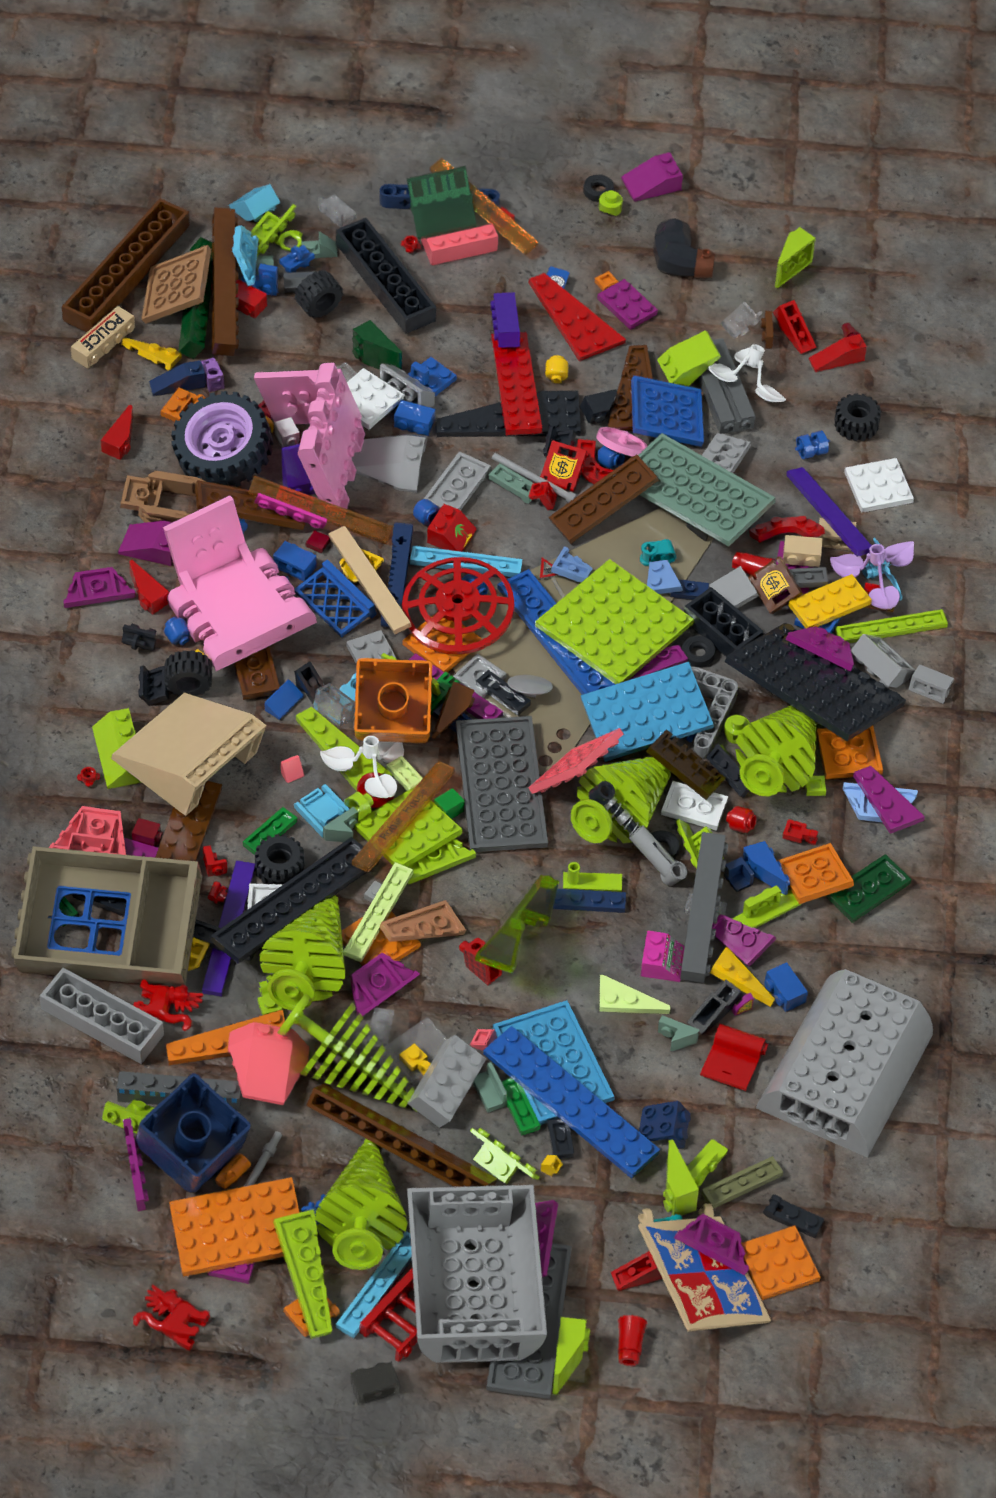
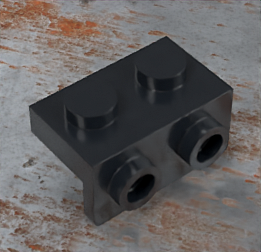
M554 426L549 427L548 434L546 435V445L543 449L545 458H547L552 440L574 447L575 431L557 432ZM561 448L560 454L572 457V451Z
M144 665L140 666V674L138 675L140 689H138L140 699L144 700L148 706L169 700V691L164 684L165 665L152 670H148Z

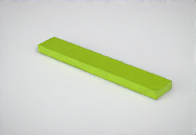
M943 609L837 626L835 627L836 636L842 637L850 644L856 643L863 634L886 638L947 628L948 622Z

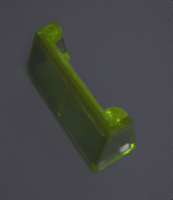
M540 875L513 903L476 953L475 961L512 974L516 969L517 956L525 930L524 924L535 926L538 921H544V925L550 922L559 881L551 876Z

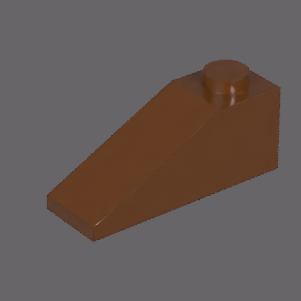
M453 681L448 688L432 738L435 739L458 719L468 707H472L475 697H472L473 689Z

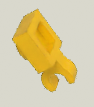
M415 1043L399 1054V1059L412 1072L418 1069L425 1075L431 1064L428 1062V1056Z

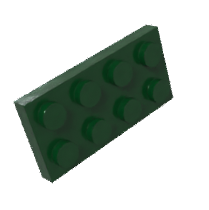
M884 854L851 876L854 882L853 887L829 894L826 898L853 923L910 885L912 879Z

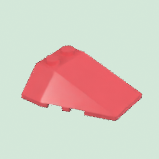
M82 806L70 820L66 830H62L57 841L52 843L49 848L126 855L121 812Z
M253 1022L230 1032L228 1052L233 1059V1068L236 1069L237 1080L243 1098L284 1105L296 1081L300 1078V1073L307 1065L309 1058V1046L294 1029H290L286 1035L281 1036L277 1033L280 1027Z

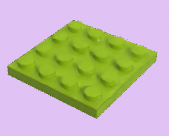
M417 787L406 791L381 806V808L374 810L370 815L356 823L354 827L392 865L396 862L406 867L462 835V828L425 794H421ZM382 833H384L385 835H389L385 836L384 838L379 837Z

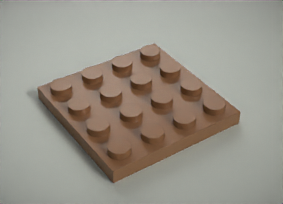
M208 245L150 267L141 319L145 324L203 302L211 248Z

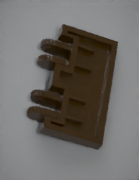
M666 729L646 752L702 798L707 800L726 777L721 773L715 776L718 772L716 768L711 771L707 770L708 762L705 760L700 764L702 758L691 749L685 752L688 746L684 744L679 747L677 745L679 738L675 736L671 740L670 737L673 734Z

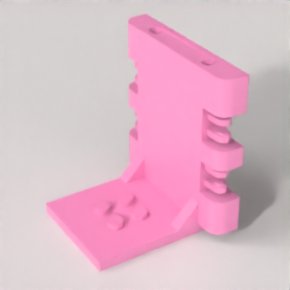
M323 363L320 365L319 370L255 373L254 380L274 422L292 417L295 424H310L308 430H305L302 434L298 456L323 510L325 509L324 512L327 514L329 512L328 517L332 518L330 516L331 512H335L336 517L334 519H337L338 515V519H341V515H343L342 519H345L344 516H346L350 500L345 490V485H347L348 481H354L357 471L351 458L355 452H361L365 431L361 424V413L342 370L337 369L335 363Z
M231 496L163 527L180 582V586L171 590L167 596L169 606L178 618L188 619L187 627L195 643L200 640L204 641V653L211 660L215 671L317 623L314 613L302 598L293 596L295 595V590L287 577L277 575L279 573L278 566L264 548H258L252 552L249 551L243 536L234 500Z

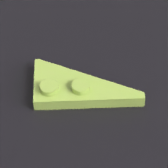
M600 975V1012L670 1014V1005L607 976Z

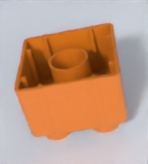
M358 659L356 663L354 721L356 739L363 741L367 736H375L380 742L425 743L429 740L432 662L425 660Z

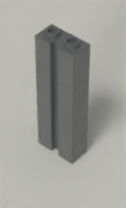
M724 339L712 340L721 355L714 364H723L732 371L736 370ZM708 368L697 380L719 434L754 428L755 414L738 373L735 374L738 377L737 381L726 382L713 375Z

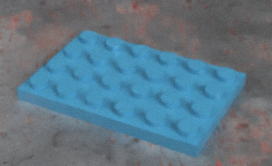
M689 662L581 695V701L595 738L618 728L624 733L618 739L619 743L607 749L609 752L603 756L605 762L648 749L666 729L673 734L670 737L672 740L675 736L680 739L714 728L713 721Z
M567 1000L493 1024L497 1038L509 1027L513 1026L604 1103L614 1101L612 1090ZM524 1089L540 1125L548 1123V1120L560 1119Z

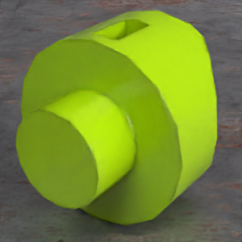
M612 190L603 193L599 199V210L615 216L619 215L622 211V196Z
M733 715L727 718L724 726L726 739L733 744H737V737L739 733L745 735L742 729L750 724L749 720L741 715Z
M355 792L344 800V804L349 808L354 807L358 811L359 822L372 813L370 806L374 804V801L368 793L362 795L360 792Z

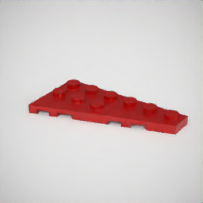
M543 273L529 279V285L579 361L625 344L626 339L547 274Z

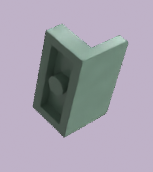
M492 1062L487 1063V1071L477 1074L473 1084L487 1113L506 1107L507 1092Z

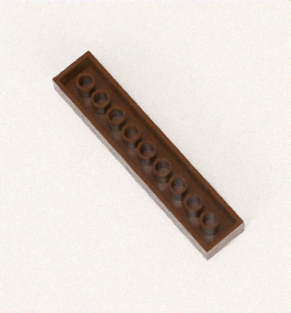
M159 198L62 305L63 321L88 332L119 306L150 271V267L154 266L190 226L189 211Z

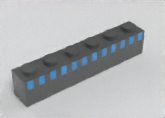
M119 1071L117 1083L118 1102L131 1103L133 1100L143 1101L145 1104L158 1105L187 1077ZM201 1078L217 1094L223 1097L230 1106L240 1112L242 1093L238 1081Z

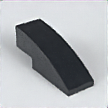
M725 980L715 993L712 992L687 1021V1024L699 1029L700 1034H705L733 1008L735 1003L739 1002L743 997L742 991L728 980Z

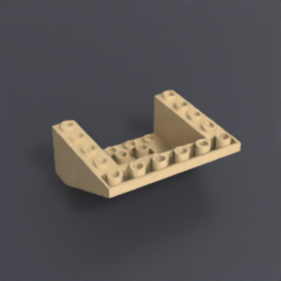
M183 693L112 754L111 759L186 816L198 806L203 788L208 779L232 758L236 757L245 764L257 753L266 725L250 713Z

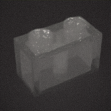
M329 683L317 688L313 708L340 727L353 720L355 701Z

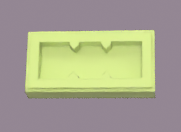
M403 756L386 765V769L407 791L425 785V780Z

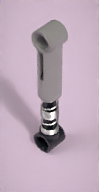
M602 781L589 791V799L597 801L604 806L607 811L609 810L613 814L612 817H616L615 820L625 827L624 830L627 829L630 833L629 839L661 873L660 876L663 883L673 886L686 877L687 869L682 862L675 861L644 825L638 826V822L633 821V816L621 807V803L616 802L615 789L610 782Z

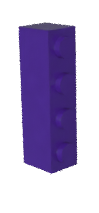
M515 292L494 293V300L490 301L494 341L498 340V347H520V330Z

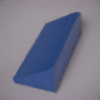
M288 679L266 700L265 711L280 720L304 695Z

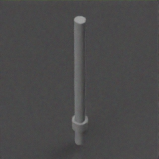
M494 453L492 456L493 460L535 483L547 481L497 453ZM549 482L555 493L565 498L568 503L577 497V494L571 491L567 492Z
M275 1131L269 1143L265 1144L262 1149L263 1154L243 1187L255 1184L270 1157H273L277 1150L276 1146L282 1137L280 1132Z

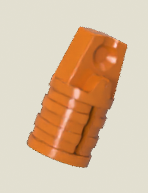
M237 1153L216 1177V1184L224 1189L228 1188L251 1167L250 1161L244 1155Z

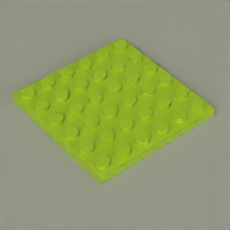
M609 559L537 619L535 626L611 682L619 684L628 681L693 625L694 619Z

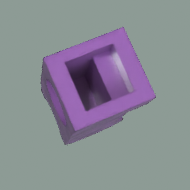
M215 358L202 360L208 391L224 389V376Z

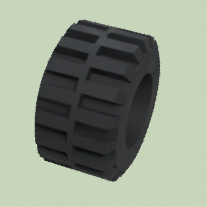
M326 270L315 271L313 274H309L301 281L297 287L298 289L295 291L297 303L312 318L328 315L329 312H332L339 305L343 296V288Z
M849 394L847 397L841 398V401L837 403L834 426L836 431L840 432L842 437L846 436L848 440L865 441V438L870 439L872 435L875 436L879 429L881 407L877 405L878 402L876 400H872V397L865 396L866 394Z
M193 650L178 651L175 654H171L165 661V687L172 694H177L178 696H181L183 693L193 696L205 694L212 686L211 660L208 659L207 655H202L201 652Z
M279 834L275 835V837L269 836L266 841L262 840L255 852V870L258 878H261L264 884L283 885L304 870V850L300 842H295V838H287V835L284 834L283 836H279ZM275 859L288 860L287 862L282 864L272 862Z

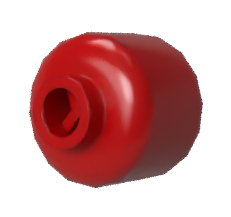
M736 806L727 813L726 821L729 824V828L733 831L748 833L756 825V815L749 808Z

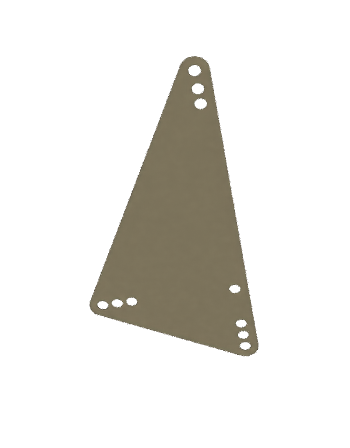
M660 507L569 551V554L573 557L578 556L584 563L593 568L592 573L610 559L647 585L649 566H645L640 562L641 546L643 543L664 539L671 540L677 558L669 564L678 579L687 580L714 538L708 535L707 541L702 540L687 528L686 521ZM557 557L548 562L553 565ZM544 563L543 575H548L545 569L549 568L550 570L552 566ZM541 565L530 570L556 603L580 584V582L560 575L540 578ZM497 586L494 587L497 596L504 597L497 589ZM670 593L660 594L669 602H672L675 598L670 597ZM481 602L478 611L485 616L490 609L491 603ZM497 603L495 613L490 619V622L496 629L501 625L508 610V605ZM514 610L511 624L496 642L482 650L470 653L452 669L457 673L474 656L479 654L506 673V678L504 679L506 683L509 678L517 675L538 676L552 683L553 688L550 692L537 694L536 698L527 697L531 700V705L519 716L490 695L484 697L485 700L503 711L501 718L532 716L539 775H543L566 753L575 748L589 727L590 722L581 701V693ZM472 617L462 621V624L468 627L479 621ZM484 626L474 631L482 639L491 634ZM561 729H565L571 735L568 739L561 740L557 737L556 733ZM550 743H558L562 749L558 753H551L547 747ZM542 756H549L553 763L550 766L544 767L539 764V759Z

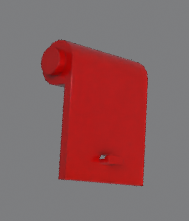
M719 1024L713 1046L700 1072V1076L746 1091L761 1055H766L769 1044L766 1043L765 1038Z

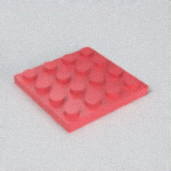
M618 728L571 749L529 786V790L532 794L538 791L543 793L551 786L555 788L563 781L566 783L575 776L577 778L587 772V767L589 768L598 762V757L601 758L609 752L608 748H612L619 743L618 739L624 733Z

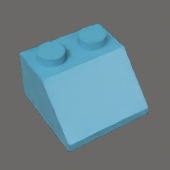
M269 184L254 188L231 203L229 207L235 209V212L244 220H254L255 222L263 217V213L275 210V205L280 203Z

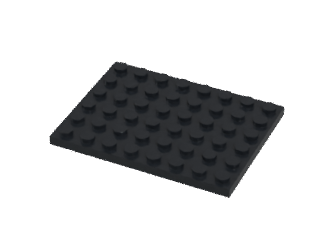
M787 623L778 626L727 655L725 663L845 741H849L900 709L906 702V699L901 697L899 693L890 690L883 683L876 681L868 673L862 672L854 665L852 670L849 671L787 641L788 633L797 631L794 626Z

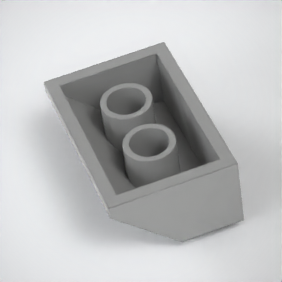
M380 365V379L403 393V401L430 408L435 405V392L432 389L427 388L417 379L412 378L403 370L393 365Z
M863 634L851 649V653L855 655L854 659L860 664L866 665L868 667L867 671L873 676H878L880 678L879 682L883 683L887 688L899 687L911 679L916 670L882 638Z

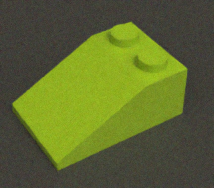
M801 227L790 232L777 265L775 281L777 289L812 263L815 237Z
M705 330L670 347L657 361L669 383L689 386L710 365H713L721 355L709 333Z
M672 1139L669 1140L666 1190L663 1203L666 1211L670 1212L672 1216H682L696 1211L699 1189Z
M561 1317L553 1394H558L581 1362L583 1351H588L590 1328H586V1320Z

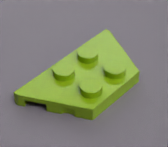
M453 839L408 867L413 869L408 885L476 858V852L474 850L469 851L462 846L461 842Z

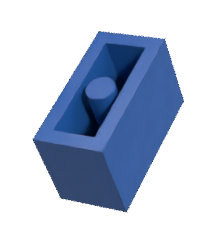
M403 400L400 401L394 415L395 428L429 436L435 422L434 408Z
M284 541L273 555V560L279 570L303 582L317 568L316 555L287 541Z
M787 962L766 972L765 987L769 992H772L777 1005L781 1006L785 1012L806 1003L808 991Z

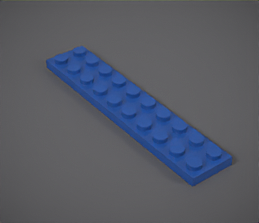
M529 569L507 579L513 591L514 610L581 695L615 685L535 626V621L552 608L556 602ZM498 583L497 589L504 597H508L504 583Z
M513 1026L509 1027L483 1050V1055L631 1179L660 1154V1149Z

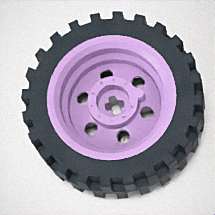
M221 391V395H215V392L209 393L210 397L203 399V396L197 398L199 402L195 404L191 402L187 405L188 410L186 412L182 411L179 414L180 421L176 420L174 423L176 431L171 433L173 439L171 441L172 447L186 476L197 477L206 482L226 486L235 484L236 487H239L242 481H251L253 479L252 475L255 473L259 474L262 471L261 466L267 465L269 462L267 455H272L273 451L271 445H273L272 432L262 408H259L256 401L253 400L251 402L249 396L244 395L240 397L238 392H233L232 395H229L227 391Z

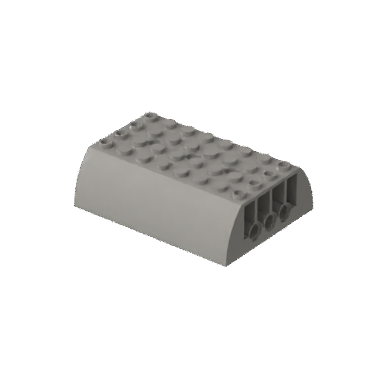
M845 969L833 973L823 984L758 1101L756 1108L868 1158L933 1035V1026L928 1012L920 1001ZM852 1045L855 1049L848 1051L844 1046ZM833 1075L836 1076L838 1080L830 1081L827 1077Z
M533 1185L407 1188L417 1340L422 1353L436 1363L522 1360L533 1354L544 1343L547 1336ZM471 1243L474 1244L476 1248L474 1250H468L465 1248V1245ZM474 1280L479 1285L477 1287H470L468 1282Z

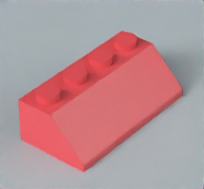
M493 224L421 239L431 266L498 251V235Z

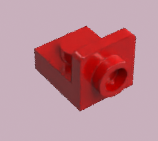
M546 481L532 484L529 498H540L545 508L551 510L554 509L557 494L550 483Z
M211 845L204 846L203 860L208 877L227 873V860H218L216 852H212Z

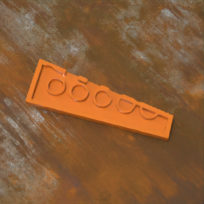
M283 1010L166 1044L169 1065L229 1057L231 1054L228 1052V1042L231 1031L253 1022L281 1027L285 1022Z

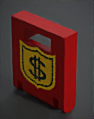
M552 440L540 477L543 479L547 477V481L567 491L569 484H571L570 491L574 493L588 453L587 450ZM561 448L575 452V458L560 454Z

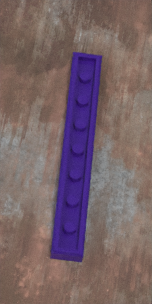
M803 467L788 470L787 477L850 550L856 556L870 554V547L872 545Z
M236 860L219 928L224 927L244 913L249 894V883H252L255 871V863ZM213 948L202 993L222 997L232 958Z

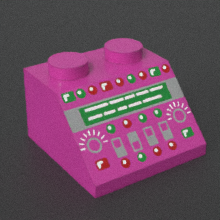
M647 930L641 976L680 982L685 947L667 933Z

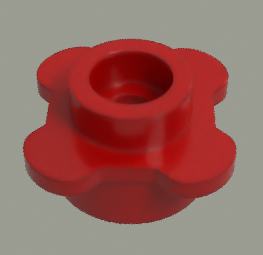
M407 236L401 241V246L408 253L421 248V244L418 243V239L415 236Z
M92 767L83 768L81 774L77 775V780L84 782L87 787H91L96 780L100 779V774L96 773V770Z

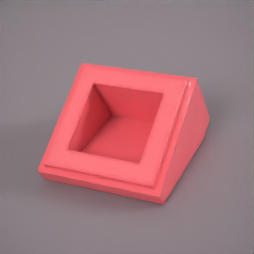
M298 755L281 761V774L287 783L304 776Z
M478 1029L470 1046L483 1051L497 1039L495 1030Z

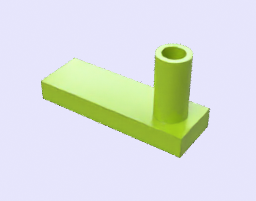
M571 862L568 865V872H563V889L622 892V874L580 873V865L576 862Z

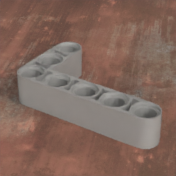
M691 667L702 696L714 699L708 710L714 728L697 733L694 740L693 751L704 760L707 759L706 757L713 750L725 721L733 708L737 698L738 684L733 679L697 667Z

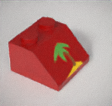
M443 504L427 528V543L444 550L463 552L476 532V527L461 510Z

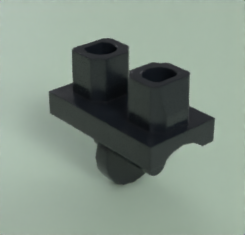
M133 623L131 625L124 624L121 643L131 645L133 650H137L139 647L154 651L157 631L151 628L144 630Z

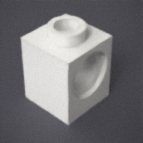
M292 417L274 422L275 436L282 448L299 444V431Z

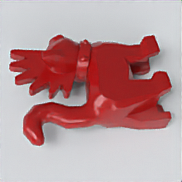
M142 979L140 988L143 989L141 996L150 999L149 1004H144L143 1001L134 1002L133 1006L160 1021L172 1024L184 1022L183 1031L190 1029L192 1026L191 1018L185 1014H170V1004H175L176 1012L181 1009L182 1013H184L185 1008L192 1012L191 1007L199 1008L197 1003H202L200 998L204 997L203 994L188 992L186 985L178 987L148 984L147 980Z
M152 1285L153 1291L147 1290L150 1296H145V1300L150 1302L147 1303V1307H152L153 1313L159 1311L158 1316L163 1315L167 1311L170 1314L165 1320L158 1321L151 1313L146 1311L137 1312L133 1317L134 1326H138L141 1320H146L149 1327L162 1332L179 1346L190 1351L195 1343L190 1336L198 1334L199 1328L197 1326L189 1327V1323L205 1327L210 1319V1312L207 1310L202 1312L197 1310L188 1301H184V1299L179 1297L178 1292L174 1289H170L169 1292H163Z

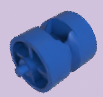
M822 430L813 432L810 436L808 434L798 436L796 438L797 447L795 450L798 451L802 459L814 457V454L817 456L826 454L829 451L828 442L830 440L827 439Z

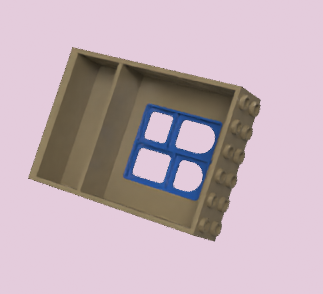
M32 847V853H29L27 858L29 870L24 875L26 888L21 893L23 906L18 911V921L20 923L19 927L15 929V939L17 941L16 946L12 947L11 957L14 958V964L17 965L19 972L56 976L62 968H65L86 979L141 984L142 979H145L151 985L173 987L186 985L202 874L197 861ZM80 894L86 897L81 917L66 916L60 911L59 903L64 896ZM101 896L126 899L124 919L122 921L92 918L94 898ZM67 924L90 927L88 946L85 949L59 946L54 940L55 931L60 926ZM100 928L120 929L122 931L120 947L117 952L96 949Z

